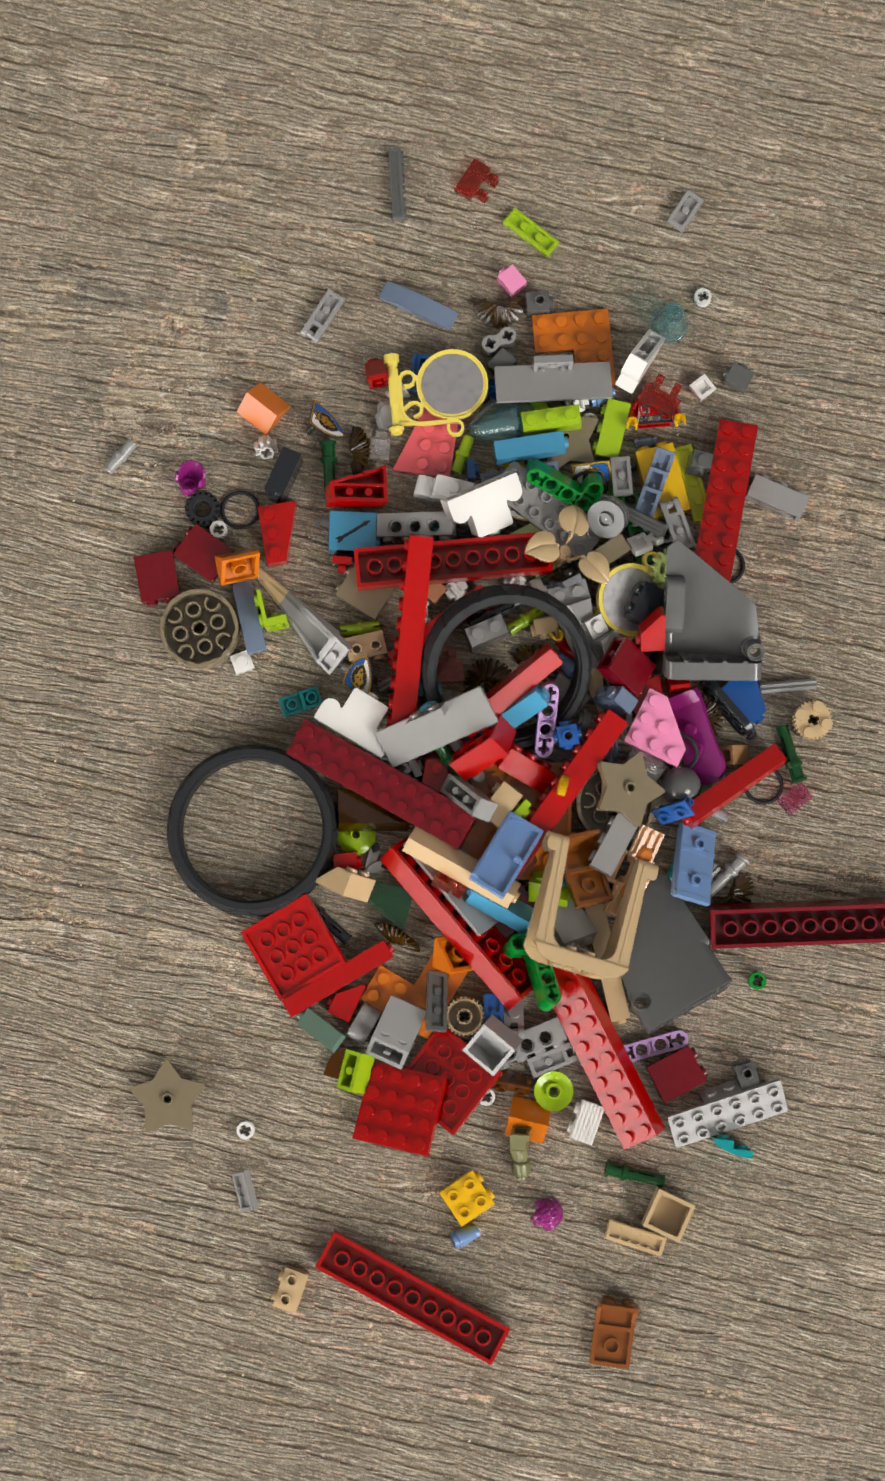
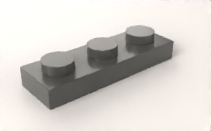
M427 972L426 1031L444 1033L447 1031L448 973Z

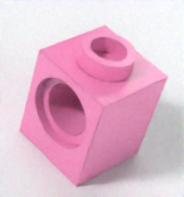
M513 264L509 268L505 266L499 271L497 282L511 299L513 295L516 296L527 287V281Z

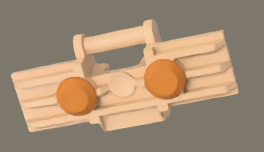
M641 824L630 850L624 851L612 876H606L608 881L614 883L611 890L614 899L612 902L605 903L602 911L614 916L617 915L634 861L638 858L655 863L653 860L665 834ZM627 854V861L630 862V867L625 876L620 875L615 879Z

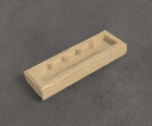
M609 1219L604 1239L660 1257L667 1240L666 1236L613 1219Z

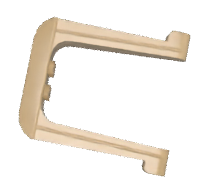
M547 831L541 847L544 851L549 852V856L523 943L525 952L531 959L539 963L593 979L623 976L629 970V962L646 882L657 879L659 866L638 858L634 861L605 952L602 957L596 958L595 953L584 951V953L577 952V948L567 945L561 947L555 941L554 926L570 838Z

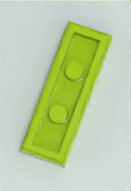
M515 207L503 221L506 227L546 258L551 255L560 243Z

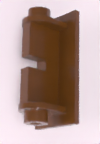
M502 1071L503 1074L492 1087L498 1092L510 1091L516 1095L525 1096L530 1094L532 1078L526 1075L515 1074L514 1080H510L511 1073Z

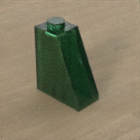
M375 882L368 903L398 928L404 930L412 897L405 889Z

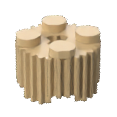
M814 700L804 702L798 706L791 717L793 719L791 720V727H793L792 731H795L794 734H798V737L801 736V739L805 738L806 741H815L829 733L833 725V719H831L833 715H830L829 707L826 708L823 702H815ZM810 717L815 719V726L813 723H808Z
M461 996L459 999L456 998V1001L452 1000L453 1003L450 1002V1006H447V1025H449V1029L451 1028V1032L455 1031L454 1034L458 1033L459 1036H469V1034L473 1035V1032L477 1033L476 1030H479V1027H482L481 1023L484 1022L482 1020L484 1018L483 1008H480L481 1005L478 1004V1001H475L474 998L471 1000V997L467 998L466 996ZM461 1011L463 1013H465L466 1011L470 1013L468 1015L470 1017L468 1021H466L465 1019L461 1021L459 1019L461 1017L459 1015Z

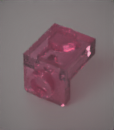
M799 783L777 800V802L790 816L813 797L809 790L802 783Z

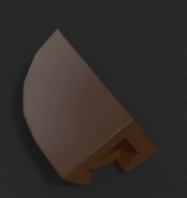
M346 1049L338 1050L330 1057L323 1075L339 1079Z

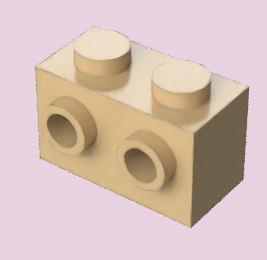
M382 630L344 638L353 647L348 653L350 664L364 656H368L373 661L385 659L384 656L387 655Z
M289 1265L286 1266L285 1270L281 1269L278 1281H281L279 1289L275 1288L271 1300H274L273 1306L296 1314L309 1272Z

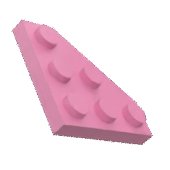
M649 688L623 742L677 768L686 750L668 697Z

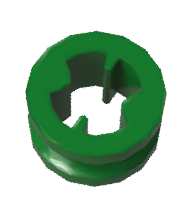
M752 972L747 979L748 985L757 990L764 988L767 981L765 975L761 972ZM756 975L757 977L762 978V980L759 981V986H757V984L753 985L752 981L755 980L754 976Z

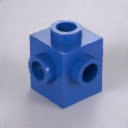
M571 720L559 722V726H555V731L552 732L554 743H557L559 747H563L564 750L575 748V744H580L579 739L582 738L580 727H577L575 723H571ZM566 732H571L572 737L570 739L565 738Z

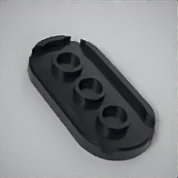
M714 680L699 681V685L704 686L702 690L707 698L711 697V703L717 702L716 706H720L717 710H722L720 713L723 714V717L735 731L742 736L746 735L747 740H752L757 735L755 728Z

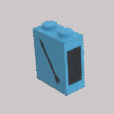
M330 511L328 553L354 554V548L379 546L380 539L376 537L377 513Z

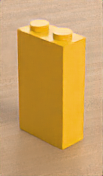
M667 441L656 444V447L653 448L644 446L637 449L638 451L635 452L634 459L642 488L657 447L675 452L673 442L667 443ZM675 454L659 502H668L671 498L677 496L685 514L689 513L691 507ZM657 505L653 518L662 520L664 517L659 505ZM674 508L668 509L670 514L676 512Z

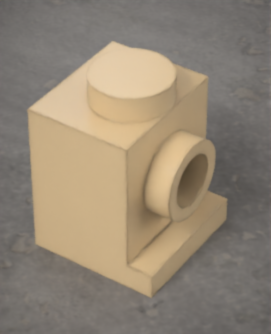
M552 616L533 620V625L530 626L531 636L535 638L540 637V640L551 638L550 632L556 636L558 634L556 628H559L557 620Z

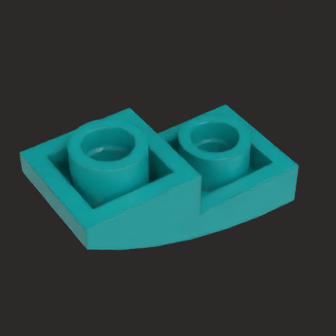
M317 686L278 700L284 718L316 708L323 703Z
M717 1134V1137H712V1141L722 1149L737 1156L753 1158V1150L748 1149V1145L736 1144L735 1148L734 1140L729 1139V1135Z

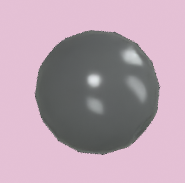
M674 767L668 770L661 780V787L665 790V793L662 795L669 803H676L685 797L694 800L701 791L700 779L696 772L688 767Z

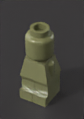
M513 1126L510 1133L513 1174L517 1180H526L531 1173L528 1157L532 1127Z

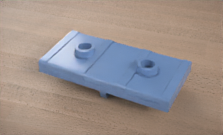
M509 811L468 879L497 897L504 899L544 831Z
M682 822L679 824L674 853L671 884L672 896L704 906L710 905L715 831L699 826L691 829Z

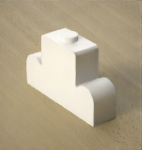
M649 329L630 353L615 385L632 394L642 381L666 338Z
M507 471L440 501L447 519L456 523H465L467 521L474 536L484 537L488 534L492 536L498 534L500 529L513 524L507 500H518L522 495V487L517 472Z
M437 474L436 479L426 475H418L413 495L414 498L441 504V499L470 488L475 483Z
M355 688L343 708L333 698H328L321 704L314 716L316 721L381 760L384 757L385 751L376 736V732L379 731L377 729L387 714L388 707L378 701V696L371 692L366 694Z

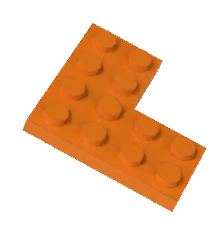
M608 309L532 315L535 355L573 351L574 363L610 362L612 386L616 384Z
M432 954L415 985L380 965L362 995L361 1000L384 1012L392 994L426 1010L427 972L443 971L432 967ZM467 972L448 974L447 1006ZM425 1016L418 1034L429 1039L433 1031H426Z

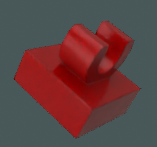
M334 553L332 563L338 564V573H346L347 565H352L354 555Z

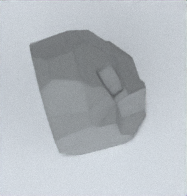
M389 398L382 399L377 404V412L374 417L380 433L389 431V427L392 426Z

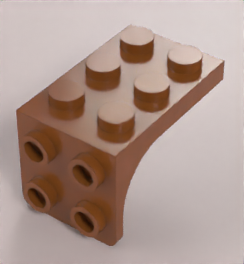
M590 828L581 833L571 832L565 835L570 838L564 879L575 909L612 902L614 899L606 876L589 867L591 861L588 858L593 849L595 851L598 849L597 841L602 834L601 829L594 830V828Z
M603 1295L602 1298H597L589 1364L629 1369L637 1313H640V1308L632 1299L623 1298L622 1301L614 1300L615 1297Z

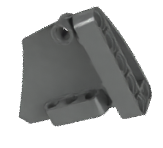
M678 539L667 546L663 607L665 612V651H663L662 664L664 677L673 680H761L762 658L765 650L760 640L756 604ZM752 647H759L756 653H750Z
M659 872L657 879L649 881L645 890L630 957L629 970L621 976L630 999L629 1009L632 1014L638 1017L648 1034L653 1033L722 993L732 982L710 948L711 945L708 937L684 901L671 895V881L665 873ZM635 1001L642 1002L644 1007H637Z

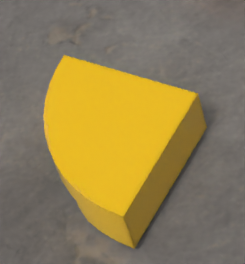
M561 776L556 794L565 796L569 777Z

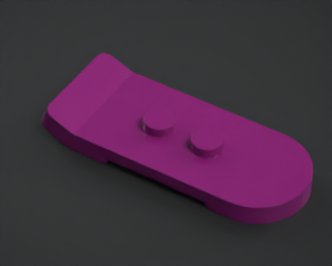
M690 687L667 696L679 731L692 737L698 745L699 757L697 763L690 769L696 772L701 785H710L718 782L725 773L726 763L723 753L717 744L707 715V708L699 690L696 687ZM682 737L686 748L683 759L687 766L694 760L695 749L688 739Z

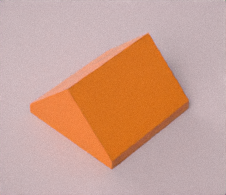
M260 382L246 393L237 413L267 436L291 406Z
M250 548L215 556L220 585L223 586L258 578L259 550Z
M439 937L434 940L432 967L448 974L473 970L446 937Z
M513 1095L504 1135L510 1136L513 1126L532 1127L529 1141L543 1144L551 1111L542 1108L537 1101Z

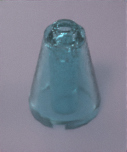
M670 303L655 311L651 318L650 327L651 330L666 338L664 343L672 344L680 341L686 335L689 321L680 304Z
M515 404L474 421L471 426L472 437H476V440L499 441L524 437L522 420L518 416V412H521L520 406Z

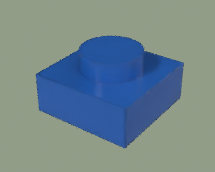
M467 459L468 482H476V476H479V465L475 464L474 459Z

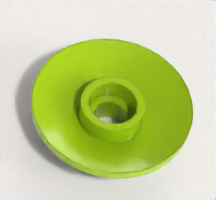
M358 831L360 833L359 838H353V832H338V843L346 852L358 851V855L363 854L373 846L376 839V831Z
M547 1072L541 1075L535 1083V1099L542 1108L548 1111L564 1109L573 1098L572 1082L561 1072ZM551 1087L557 1089L555 1094H550Z

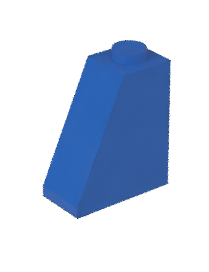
M730 680L722 687V690L748 718L751 724L755 723L757 725L765 718L763 714L766 712V707L757 681Z

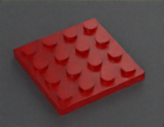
M308 893L240 932L279 1000L284 999L347 962Z
M447 1028L445 1033L434 1032L406 1069L448 1079L437 1123L455 1136L503 1072L498 1070L492 1076L462 1051L467 1044Z
M374 1061L369 1083L362 1097L352 1139L429 1157L448 1079L406 1068L399 1069L392 1065Z

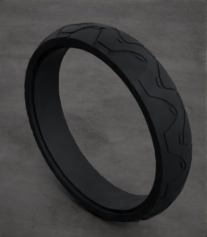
M496 584L479 588L462 596L438 617L426 638L421 659V684L427 702L437 701L436 703L439 704L445 702L437 685V664L441 649L454 628L465 618L480 609L497 604L518 603L538 608L551 615L570 635L575 657L574 673L565 696L558 704L555 726H559V722L574 718L585 700L589 689L592 659L590 645L582 625L571 610L561 601L542 590L530 586ZM536 723L515 729L516 734L512 742L518 744L523 749L534 746ZM544 724L540 728V732L544 734L549 733L551 730V726L548 724ZM480 731L472 738L476 740L483 733ZM468 735L460 738L466 743L470 740Z
M241 745L222 750L199 763L185 777L174 795L167 820V841L172 862L187 887L204 902L217 909L245 916L272 914L288 906L307 893L309 895L318 885L316 879L326 874L332 863L338 840V819L331 794L323 780L311 767L286 754L287 751L266 745ZM244 761L270 762L292 771L311 789L319 805L322 818V841L316 860L310 870L289 890L262 900L235 899L223 895L210 887L195 871L184 844V819L194 793L208 777L218 770Z

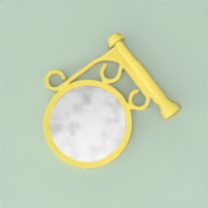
M447 349L429 357L420 368L418 376L410 370H405L398 375L397 364L399 363V354L389 353L383 356L388 373L389 400L392 414V426L389 427L391 435H402L404 426L447 424L449 435L460 437L465 429L461 419L474 414L482 406L487 396L488 378L481 362L466 351ZM405 375H410L413 377L412 382L403 386L405 389H409L416 383L420 402L410 401L404 406L402 378ZM417 405L420 411L418 414L413 415L414 419L420 418L425 408L430 414L443 420L418 422L410 419L405 412L411 406ZM450 424H460L461 430L457 433L452 432Z
M656 552L644 553L641 559L642 565L627 563L609 570L608 583H599L596 593V606L598 613H601L609 629L617 630L619 634L626 636H635V633H639V625L623 617L625 613L624 607L630 601L633 595L632 589L639 581H647L658 587L659 583L652 582L655 576H650L653 569L647 563L649 555L658 558Z

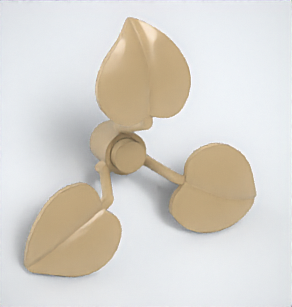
M571 505L559 513L558 522L561 528L565 531H570L563 545L559 546V543H555L554 535L547 531H540L529 540L525 548V554L534 556L544 562H553L556 566H561L566 561L570 563L571 561L582 559L578 563V567L586 577L599 583H608L609 563L604 555L591 551L586 556L571 557V549L567 545L574 533L583 536L589 529L587 515L580 507Z

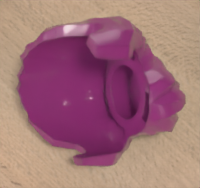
M188 460L179 466L178 471L174 475V480L180 485L182 494L189 496L196 490L205 487V468L200 462Z
M541 1198L534 1203V1207H537V1209L530 1218L533 1225L543 1226L542 1228L545 1231L555 1229L563 1218L561 1203L554 1198Z

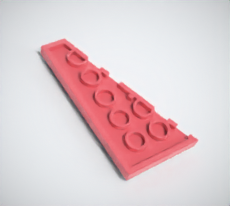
M424 408L418 422L443 419L435 417ZM447 424L415 426L393 471L435 478L437 474L450 477L456 437L449 435ZM450 424V430L457 433L458 424Z

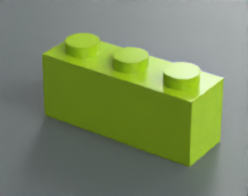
M608 399L607 404L603 403L600 415H604L603 422L598 423L596 431L600 435L598 441L594 440L592 452H595L594 458L610 460L612 457H619L631 403Z
M579 404L521 412L524 437L557 431L580 430L582 426Z

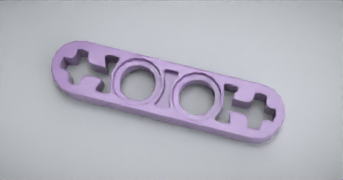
M551 681L543 683L541 687H545L547 690L549 687H552L554 692L550 694L551 701H549V706L553 707V711L549 715L543 714L542 710L537 714L534 749L536 754L542 758L550 756L554 743L552 732L555 731L559 689ZM544 724L550 725V732L546 734L541 733V726ZM542 738H543V739H546V740H545V744H546V747H548V748H546V749L544 750V752H541V749L538 748V747H542V744H543Z
M675 1030L625 1044L624 1047L628 1052L630 1051L628 1047L632 1046V1052L635 1058L631 1059L633 1062L683 1048L688 1043V1036L684 1031ZM678 1033L680 1036H684L682 1044L679 1045L678 1042L671 1043L673 1047L669 1048V1041L666 1036L670 1035V1039L677 1038L676 1034ZM657 1039L665 1041L666 1046L664 1049L657 1050L655 1048V1041ZM644 1044L647 1051L644 1055L636 1053L637 1045Z

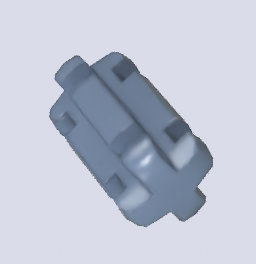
M655 435L653 437L646 436L634 439L635 449L644 446L651 447L652 445L656 447V444H658Z

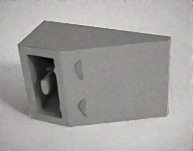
M391 994L365 1053L402 1069L426 1016V1010Z

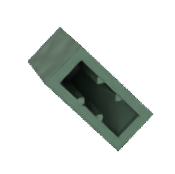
M310 1007L300 1012L297 1016L299 1020L297 1025L333 1053L347 1036Z

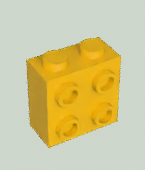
M473 1169L439 1191L461 1226H464L495 1204L493 1201L495 1195L490 1188L485 1189L482 1184L484 1181L479 1171L474 1172Z

